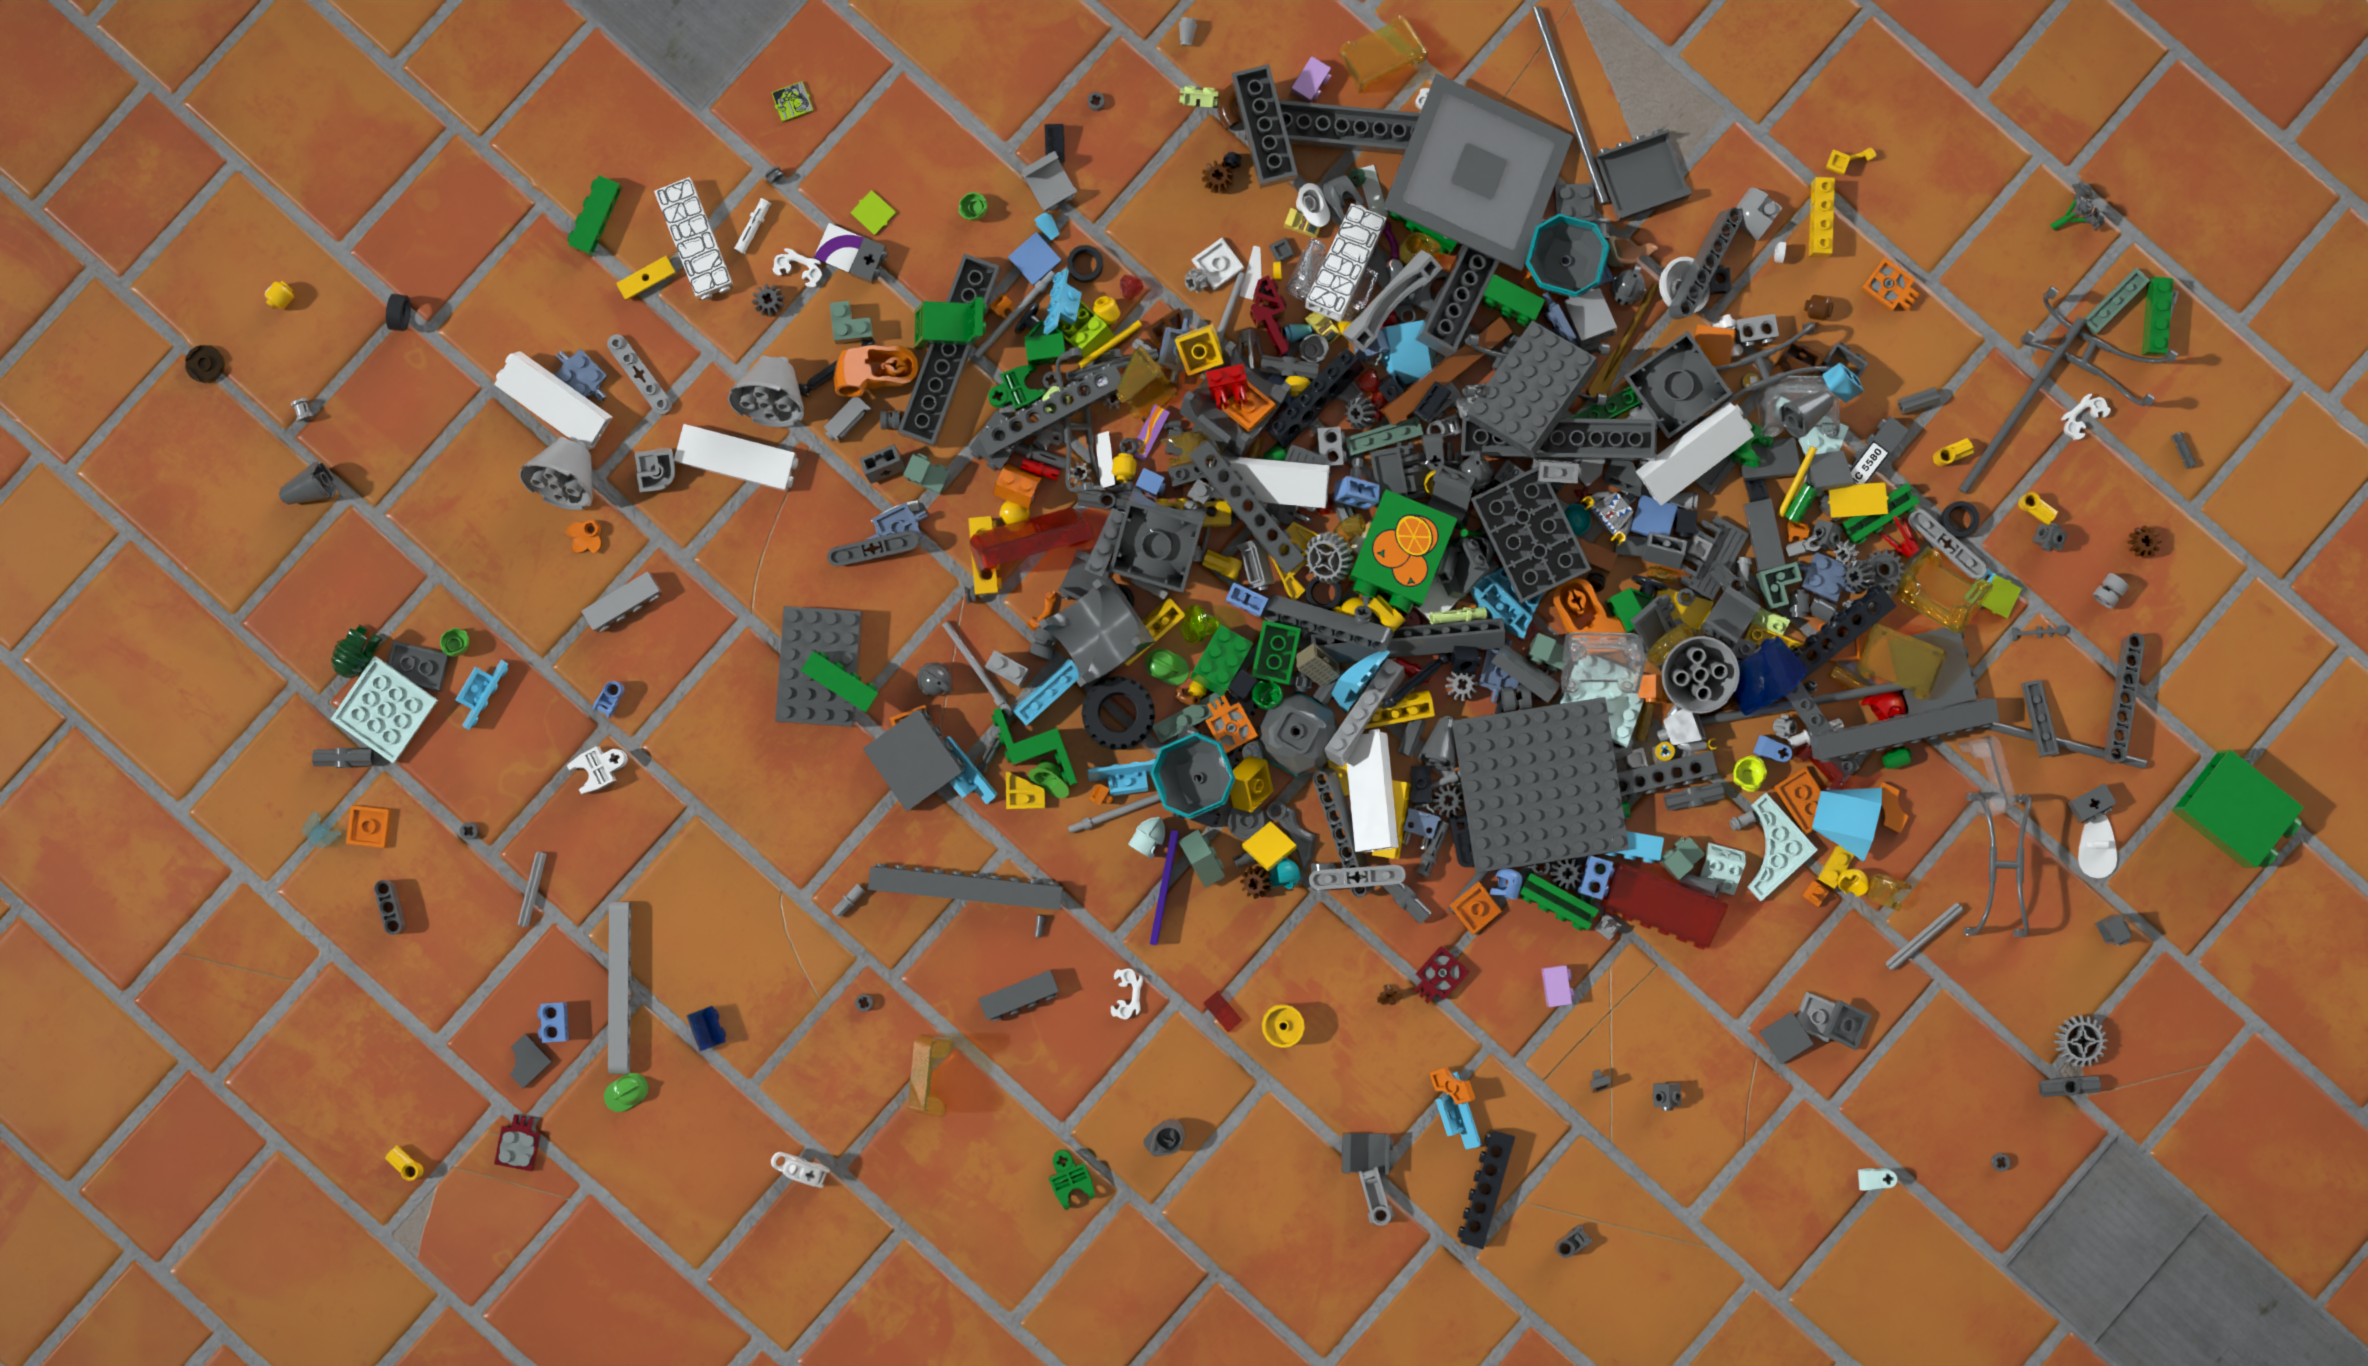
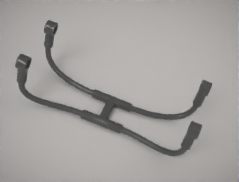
M2050 286L2048 291L2043 294L2044 305L2062 325L2070 329L2072 325L2065 321L2048 301L2050 298L2054 299L2058 292L2057 288ZM2029 329L2020 338L2021 343L2052 353L2055 348L2031 342L2035 332ZM2081 330L2077 334L2078 337L2089 342L2082 358H2077L2070 353H2064L2062 357L2089 373L2100 376L2133 403L2150 407L2155 396L2147 393L2143 399L2138 400L2113 379L2089 364L2088 361L2093 351L2098 347L2120 357L2145 363H2173L2178 353L2170 349L2162 358L2138 357L2112 348L2111 345Z
M1808 322L1803 324V330L1777 347H1771L1752 354L1735 363L1715 366L1716 371H1721L1756 362L1763 379L1735 393L1707 416L1697 419L1698 424L1728 401L1732 402L1749 391L1766 387L1785 379V377L1804 372L1821 371L1823 378L1822 374L1830 370L1831 367H1805L1770 376L1763 358L1771 356L1775 352L1794 343L1802 336L1814 333L1815 323Z
M1470 334L1465 339V343L1469 347L1485 354L1506 358L1508 355L1478 346V335ZM1601 343L1600 346L1586 350V352L1589 354L1608 355L1610 345ZM1487 383L1466 385V388L1462 389V393L1466 397H1474L1475 389L1484 388ZM1579 393L1577 396L1596 405L1606 404V394L1598 393L1596 396L1591 397Z
M1079 347L1070 348L1069 351L1063 352L1056 360V376L1060 392L1064 391L1060 370L1061 361L1082 356L1081 348ZM1113 349L1108 353L1102 354L1092 365L1099 364L1102 361L1122 358L1121 349ZM1085 387V396H1088L1090 388ZM1066 398L1064 399V404H1065V405H1067V399H1066ZM1089 407L1084 410L1085 423H1071L1070 417L1063 420L1064 438L1067 448L1066 487L1070 492L1075 493L1093 491L1094 489L1093 482H1084L1081 485L1074 486V488L1071 486V430L1085 431L1091 464L1095 476L1100 483L1099 470L1093 451L1094 438L1092 416ZM1133 482L1122 483V485L1115 486L1114 488L1104 487L1105 490L1112 493L1128 492L1134 488Z
M1966 793V801L1979 800L1983 806L1989 825L1991 847H1989L1990 889L1986 909L1978 927H1964V935L1975 936L1985 925L1992 906L1998 868L2016 869L2018 899L2024 929H2014V937H2027L2029 925L2022 890V883H2024L2023 841L2032 803L2031 797L2028 794L2016 795V802L2026 803L2019 833L2018 848H2016V861H1997L1995 831L1988 805L1979 793Z

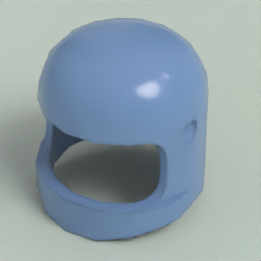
M1509 868L1498 870L1495 875L1498 878V885L1496 889L1491 888L1489 894L1518 900L1523 882L1521 874Z

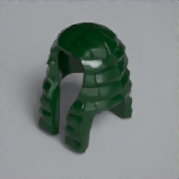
M360 624L356 630L350 628L346 639L337 641L335 650L332 652L331 662L334 671L344 678L359 676L372 660L373 654L382 638L373 634L362 654L363 646L367 640L364 636L367 629Z

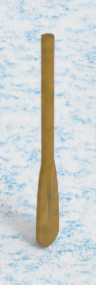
M1653 282L1620 344L1607 358L1592 381L1588 390L1591 397L1596 396L1598 393L1606 394L1607 396L1620 368L1624 350L1659 288V284Z

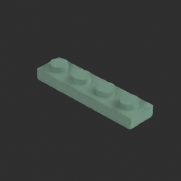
M2136 267L2083 319L2086 322L2084 325L2094 335L2097 334L2150 280Z
M1417 416L1400 421L1396 425H1386L1345 437V442L1349 455L1352 457L1397 444V442L1421 437L1424 434L1419 417Z
M1213 693L1200 700L1198 705H1191L1153 725L1152 728L1160 743L1179 734L1186 724L1194 726L1213 716L1207 704L1211 702L1215 709L1217 706L1214 700L1218 699L1220 704L1223 705L1221 696Z

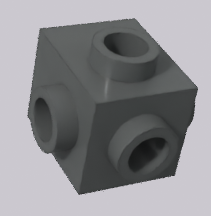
M1817 519L1811 536L1817 535L1818 538L1813 543L1816 546L1821 545L1822 547L1819 549L1827 551V549L1835 550L1843 529L1833 522Z
M2055 523L2050 525L2039 524L2032 542L2041 546V549L2047 552H2052V550L2061 551L2068 533L2061 530L2062 527Z
M1653 1083L1654 1107H1662V1111H1673V1107L1681 1106L1680 1083Z

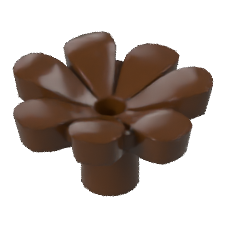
M1390 984L1384 985V992L1380 993V996L1377 997V1003L1385 1005L1389 1002L1390 1005L1396 1004L1395 1000L1402 999V994L1400 991L1391 989Z

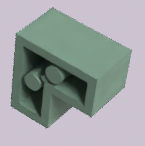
M849 301L830 303L833 339L836 344L874 340L870 317L852 319Z
M918 453L917 456L912 454L903 476L909 482L942 495L950 473L947 471V467L940 464L934 466L930 463L928 457Z
M1797 562L1756 574L1766 610L1788 605L1789 601L1784 586L1802 581Z
M1537 633L1533 637L1526 657L1529 658V662L1538 666L1540 664L1547 665L1550 671L1557 673L1558 670H1564L1572 649L1556 643L1555 639Z
M1196 830L1178 841L1205 888L1225 877L1222 872L1224 866L1219 858L1215 859L1218 855L1213 846L1208 847L1211 843L1206 835L1202 836L1199 830Z
M1681 837L1674 843L1676 847L1666 850L1658 862L1673 880H1680L1705 855L1690 837Z

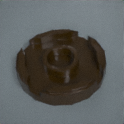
M209 345L194 347L189 351L185 359L186 372L197 382H213L221 376L224 370L225 363L222 354Z

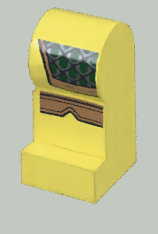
M1290 208L1284 228L1316 238L1321 227L1312 225L1307 221L1304 214Z
M1313 311L1305 318L1317 334L1327 340L1328 345L1341 335L1327 316Z

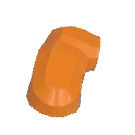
M868 345L845 349L841 351L835 366V393L841 396L858 397L865 392V389L906 385L917 375L919 368L917 358L911 350L898 345L889 347Z
M1574 578L1557 586L1553 593L1555 607L1566 632L1586 655H1600L1614 650L1627 642V634L1617 616H1607L1596 597L1592 585L1588 581Z

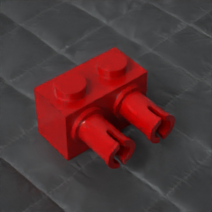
M1244 364L1206 371L1211 400H1216L1217 409L1223 410L1221 403L1224 405V410L1229 407L1227 397L1233 395L1235 396L1236 405L1241 406L1240 399H1242L1243 405L1248 403L1246 393L1249 392Z

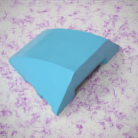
M1424 320L1387 326L1380 329L1384 331L1387 345L1390 347L1389 352L1382 354L1381 361L1388 374L1395 370L1405 384L1416 382L1430 371L1435 364L1436 351L1415 340Z
M1503 567L1484 576L1470 590L1478 607H1485L1487 615L1491 619L1503 618L1505 631L1521 638L1525 637L1526 630L1543 595L1542 593L1520 604Z
M1388 650L1385 652L1379 651L1367 656L1350 667L1338 679L1332 695L1345 714L1350 711L1354 702L1360 698L1365 686L1371 683L1390 654Z
M1882 788L1820 791L1812 829L1864 862L1876 830L1882 805Z

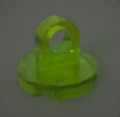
M1190 605L1184 611V623H1182L1181 629L1186 641L1200 643L1206 634H1213L1217 630L1219 623L1214 616L1206 614L1201 606Z

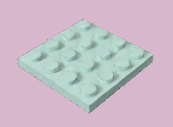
M1580 650L1560 704L1606 697L1612 742L1627 747L1644 699L1638 698V675L1642 674L1597 656L1586 655L1584 651Z
M374 656L331 720L394 764L439 700Z

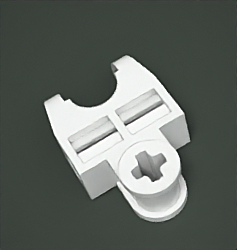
M596 746L580 754L567 767L569 771L576 768L587 770L589 774L588 781L584 784L585 786L579 789L581 794L600 790L616 782L617 780L613 772L623 768L627 764L628 757L623 750L611 749L603 753L601 748ZM614 755L620 756L618 763L613 762Z
M784 1152L775 1153L771 1159L772 1167L783 1172L786 1177L819 1188H823L826 1174L830 1172V1169L823 1165L811 1163L803 1158ZM783 1156V1157H784V1162H783V1164L780 1165V1166H777V1165H776V1160H777L779 1157Z

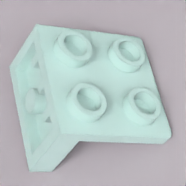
M1708 842L1706 846V860L1699 877L1720 882V892L1734 895L1746 864L1745 852Z

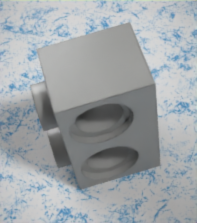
M1775 314L1736 321L1737 343L1740 345L1744 344V347L1754 346L1755 342H1762L1763 344L1773 343L1774 339L1779 337ZM1762 326H1768L1770 334H1765L1762 331ZM1743 329H1749L1752 336L1746 337L1743 334Z
M1341 427L1318 428V453L1327 458L1324 465H1329L1330 468L1343 467V462H1347L1346 450L1342 451V443H1345V433L1341 432ZM1334 434L1337 440L1334 443H1330L1326 440V436ZM1329 453H1336L1338 460L1331 462L1327 455Z

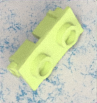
M1184 86V88L1180 89V93H1184V95H1180L1179 103H1183V105L1196 106L1197 99H1200V107L1213 108V106H1217L1218 99H1215L1214 96L1218 97V91H1215L1214 88L1204 87L1203 90H1197L1195 86Z
M1761 607L1751 623L1783 635L1790 622L1789 619H1786V616L1769 612Z

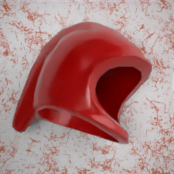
M1900 691L1867 696L1861 701L1862 706L1869 705L1879 721L1906 713L1905 702Z

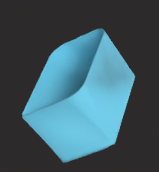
M1842 363L1837 364L1822 374L1830 391L1845 403L1864 392L1858 377Z

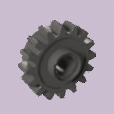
M1878 549L1875 551V555L1873 553L1868 554L1870 559H1864L1868 561V565H1873L1872 572H1876L1873 576L1876 581L1871 583L1872 587L1879 585L1883 589L1885 587L1888 591L1891 590V585L1893 587L1898 586L1896 581L1903 580L1899 575L1905 573L1904 570L1900 569L1904 563L1898 562L1901 557L1895 558L1894 551L1888 554L1887 549H1884L1882 553ZM1880 565L1886 568L1887 572L1885 575L1879 572Z

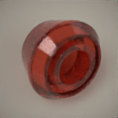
M1123 275L1120 279V290L1123 297L1132 300L1140 295L1141 290H1143L1142 280L1137 276Z
M1370 368L1361 374V379H1358L1359 387L1365 393H1379L1378 385L1380 380L1377 371Z
M1411 609L1410 613H1400L1406 619L1400 627L1423 625V617L1417 610Z

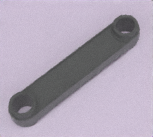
M1376 245L1374 249L1375 254L1371 256L1367 265L1383 291L1390 283V279L1386 269L1387 262ZM1397 305L1393 309L1401 324L1415 322L1416 313L1411 305ZM1409 313L1412 315L1413 320L1405 321L1402 315Z

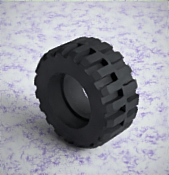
M1108 677L1097 682L1088 691L1082 704V720L1087 733L1099 745L1111 750H1125L1138 745L1151 731L1155 719L1154 703L1149 692L1142 684L1128 677ZM1115 695L1129 698L1136 707L1137 715L1135 722L1124 731L1110 730L1103 724L1100 717L1103 703Z

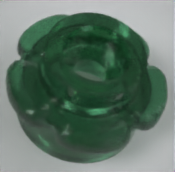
M1353 168L1347 176L1355 187L1364 184L1366 181L1365 172L1362 169Z

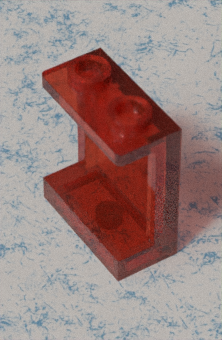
M1811 743L1805 744L1791 757L1796 763L1805 762L1809 759L1828 779L1821 787L1823 791L1836 790L1843 783L1842 779L1845 776L1831 761L1821 762V760L1813 759Z

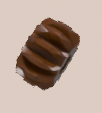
M1214 161V167L1208 163V170L1202 171V174L1205 175L1202 177V182H1207L1205 184L1206 189L1212 186V193H1214L1215 188H1218V192L1222 193V187L1228 190L1229 186L1227 184H1233V180L1230 178L1234 176V173L1229 172L1231 169L1230 165L1224 168V161L1221 162L1220 166L1217 165V161ZM1215 174H1219L1220 180L1215 178Z
M2142 526L2141 529L2137 527L2134 529L2135 533L2129 534L2130 538L2133 539L2127 541L2128 544L2133 546L2129 551L2136 550V557L2140 555L2143 559L2147 558L2148 555L2152 557L2155 555L2154 551L2160 550L2156 545L2162 543L2161 540L2156 538L2160 533L2153 534V527L2149 529L2147 526ZM2142 539L2144 541H2147V545H2145V543H2142Z
M1255 866L1254 869L1249 867L1247 872L1242 873L1244 879L1240 880V883L1245 885L1242 891L1247 890L1248 897L1253 894L1254 899L1259 898V896L1263 898L1266 896V893L1271 891L1269 886L1273 884V881L1268 878L1272 874L1266 875L1265 868L1260 870L1259 866Z

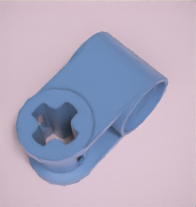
M618 681L606 683L601 694L594 702L592 710H598L610 719L625 692L623 684ZM614 684L618 687L616 695L610 692V688Z
M1759 735L1753 750L1754 754L1777 762L1790 760L1792 750L1789 746ZM1785 749L1784 753L1787 755L1780 758L1778 751Z

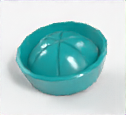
M1577 503L1569 504L1564 513L1575 536H1581L1590 528L1591 515L1589 510H1584L1586 507Z

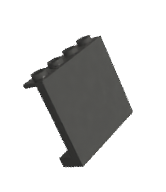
M1658 129L1652 132L1651 136L1645 137V135L1634 138L1633 142L1627 143V141L1617 144L1616 148L1609 149L1607 147L1598 151L1599 154L1596 155L1595 160L1618 222L1688 198L1692 194L1690 186L1687 187L1670 142L1668 136L1669 129L1665 131Z
M1958 624L1887 641L1896 680L1900 681L1916 677H1923L1924 686L1899 690L1906 706L1905 715L1977 699L1978 689L1972 681L1973 669L1971 665H1968L1967 658L1969 654L1967 647H1964L1962 641L1964 633Z
M923 708L915 710L863 748L906 812L915 808L917 804L966 771L962 759L955 756L952 752L954 750L950 742L943 739L941 729L937 725L934 726L930 713L926 709L923 710Z

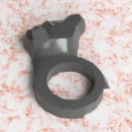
M1390 259L1386 264L1390 282L1405 267L1400 259ZM1441 269L1430 282L1414 290L1398 305H1413L1429 312L1434 302L1429 292L1430 285L1434 280H1445L1449 270Z

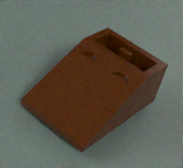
M1795 341L1781 350L1769 375L1773 376L1799 368L1819 366L1824 355ZM1816 371L1785 377L1781 381L1763 387L1760 392L1775 400H1778L1780 397L1788 401L1799 399L1802 397Z

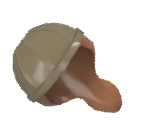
M1612 235L1608 241L1610 249L1606 263L1613 267L1626 268V266L1633 265L1639 257L1650 256L1653 252L1658 251V247L1651 243L1636 246L1626 238H1616Z

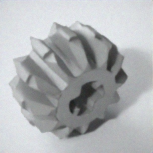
M1451 672L1454 679L1447 677L1446 680L1451 682V684L1445 685V688H1452L1448 695L1455 693L1454 700H1457L1459 695L1461 701H1465V695L1471 699L1472 695L1470 692H1477L1472 686H1477L1478 682L1471 681L1476 676L1472 675L1469 678V674L1463 675V673H1458L1457 675ZM1459 680H1461V682H1466V685L1464 686L1465 690H1462V688L1459 689L1457 687L1459 685Z

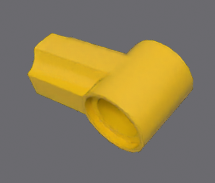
M1968 438L1937 450L1933 455V461L1937 466H1946L1973 454V445ZM1942 452L1947 455V461L1941 458Z
M2034 492L2022 495L2018 500V505L2023 511H2028L2045 525H2049L2057 516L2058 512L2041 500L2039 495ZM2027 497L2032 499V506L2026 504Z
M1208 550L1202 566L1220 572L1221 575L1229 579L1236 580L1243 562Z
M1379 594L1367 605L1381 620L1380 622L1390 628L1393 633L1406 621Z
M398 1145L391 1149L385 1157L401 1173L403 1179L407 1181L419 1179L423 1175V1166L415 1162ZM411 1166L414 1167L416 1170L414 1176H411L409 1174V1168Z

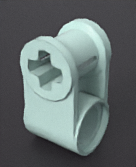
M1888 1168L1858 1170L1859 1190L1891 1188L1897 1183L1896 1174ZM1886 1174H1888L1891 1177L1887 1180V1182L1883 1180V1178L1886 1177Z

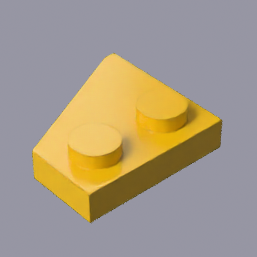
M1006 772V809L1045 808L1044 788L1010 772Z

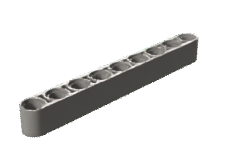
M610 902L609 1074H629L631 1044V903Z

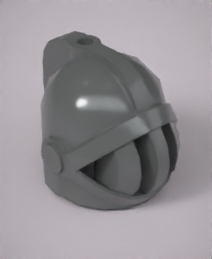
M1637 264L1632 269L1622 271L1611 282L1613 297L1620 305H1632L1641 300L1645 294V280L1641 273H1639L1641 266Z
M1479 450L1471 451L1470 457L1461 463L1458 469L1460 472L1476 477L1473 488L1474 493H1479V490L1483 491L1492 480L1493 469L1486 459L1480 457Z
M939 662L923 664L922 668L919 667V673L917 674L918 685L927 696H942L946 693H952L954 690L952 688L953 678L947 666Z

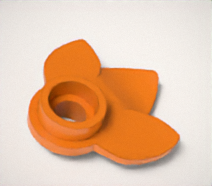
M597 521L575 522L565 530L566 535L574 538L572 544L574 553H581L589 549L595 554L601 546V539L599 537L601 527ZM594 526L595 528L593 533H589L588 531L589 527Z

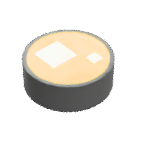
M1748 372L1741 378V386L1744 389L1761 379L1757 373Z

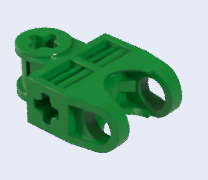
M1035 364L1019 366L1000 374L1003 383L990 389L988 393L990 404L995 408H1002L1012 403L1016 412L1040 400L1046 394V389H1029L1025 385V380L1030 376L1029 374L1037 370ZM996 393H998L999 396L1003 395L1001 396L1000 401L994 399Z
M1749 421L1752 425L1750 430L1754 436L1727 457L1742 465L1756 468L1760 465L1761 459L1751 447L1754 445L1770 447L1774 439L1762 427Z
M1065 1149L1056 1151L1053 1156V1166L1056 1174L1049 1176L1048 1179L1055 1196L1064 1209L1068 1210L1071 1208L1069 1193L1075 1188L1082 1189L1085 1194H1088L1090 1200L1094 1199L1095 1193L1092 1178L1085 1161L1075 1165L1069 1151ZM1059 1156H1062L1063 1158L1067 1157V1160L1064 1165L1062 1164V1162L1058 1163Z

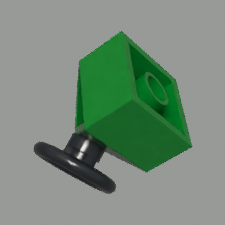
M1034 303L1028 308L1014 329L1015 334L1022 333L1025 328L1030 330L1024 338L1028 364H1035V366L1056 363L1057 358L1065 352L1063 333L1057 327L1048 335L1043 333L1045 328L1044 320L1041 321L1040 318L1035 317L1040 307L1039 303Z
M1633 575L1631 580L1641 585L1639 591L1628 588L1607 599L1605 603L1611 615L1618 617L1627 633L1634 629L1630 620L1653 601L1654 590L1667 591L1668 586L1648 577Z

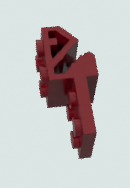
M1269 275L1257 282L1253 295V302L1255 304L1251 305L1250 316L1257 329L1262 326L1265 327L1279 357H1287L1290 344L1286 336L1282 337V328L1277 320L1284 316L1287 304L1284 297L1278 295V286L1274 278L1270 279Z

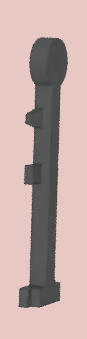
M2048 625L2046 630H2041V626H2037V630L2017 632L2016 627H2012V638L2015 641L2019 635L2037 634V638H2042L2041 634L2046 633L2049 634V637H2052V633L2065 635L2067 628L2061 625L2057 629H2052L2051 625Z

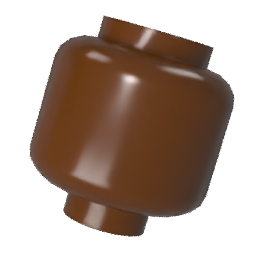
M1815 294L1812 295L1810 300H1806L1804 311H1808L1807 314L1810 319L1825 321L1828 317L1832 316L1834 302H1831L1830 297Z

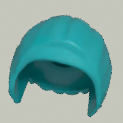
M1283 859L1269 871V874H1272L1269 880L1273 881L1271 887L1284 886L1287 889H1292L1300 881L1299 868L1295 862L1289 859Z

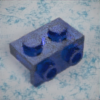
M713 1006L686 1015L699 1051L726 1042L725 1030L723 1027H720L718 1021L719 1014Z

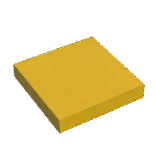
M1271 821L1242 844V848L1267 871H1270L1297 849L1296 844Z

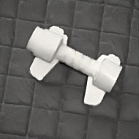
M1730 314L1719 317V323L1712 325V327L1733 330L1736 327V320L1732 319ZM1735 340L1731 358L1740 356L1743 353V347L1740 344H1736Z

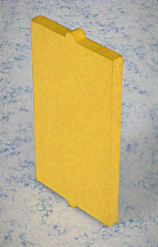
M1885 482L1854 484L1853 486L1828 489V504H1830L1831 518L1888 514L1887 500L1889 498L1886 496Z
M1669 588L1667 591H1657L1656 597H1661L1662 595L1670 596V602L1675 606L1674 611L1670 614L1673 620L1680 618L1683 621V626L1695 630L1700 629V625L1703 624L1713 606V601L1696 596L1692 604L1681 606L1676 600L1679 591ZM1681 594L1683 596L1681 598L1682 601H1690L1688 599L1690 597L1689 594Z

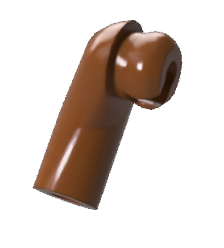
M1176 689V700L1187 705H1198L1200 703L1199 696L1185 695V689Z

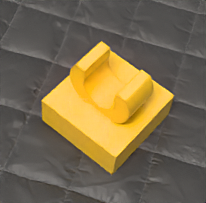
M1833 149L1825 169L1844 175L1851 156Z

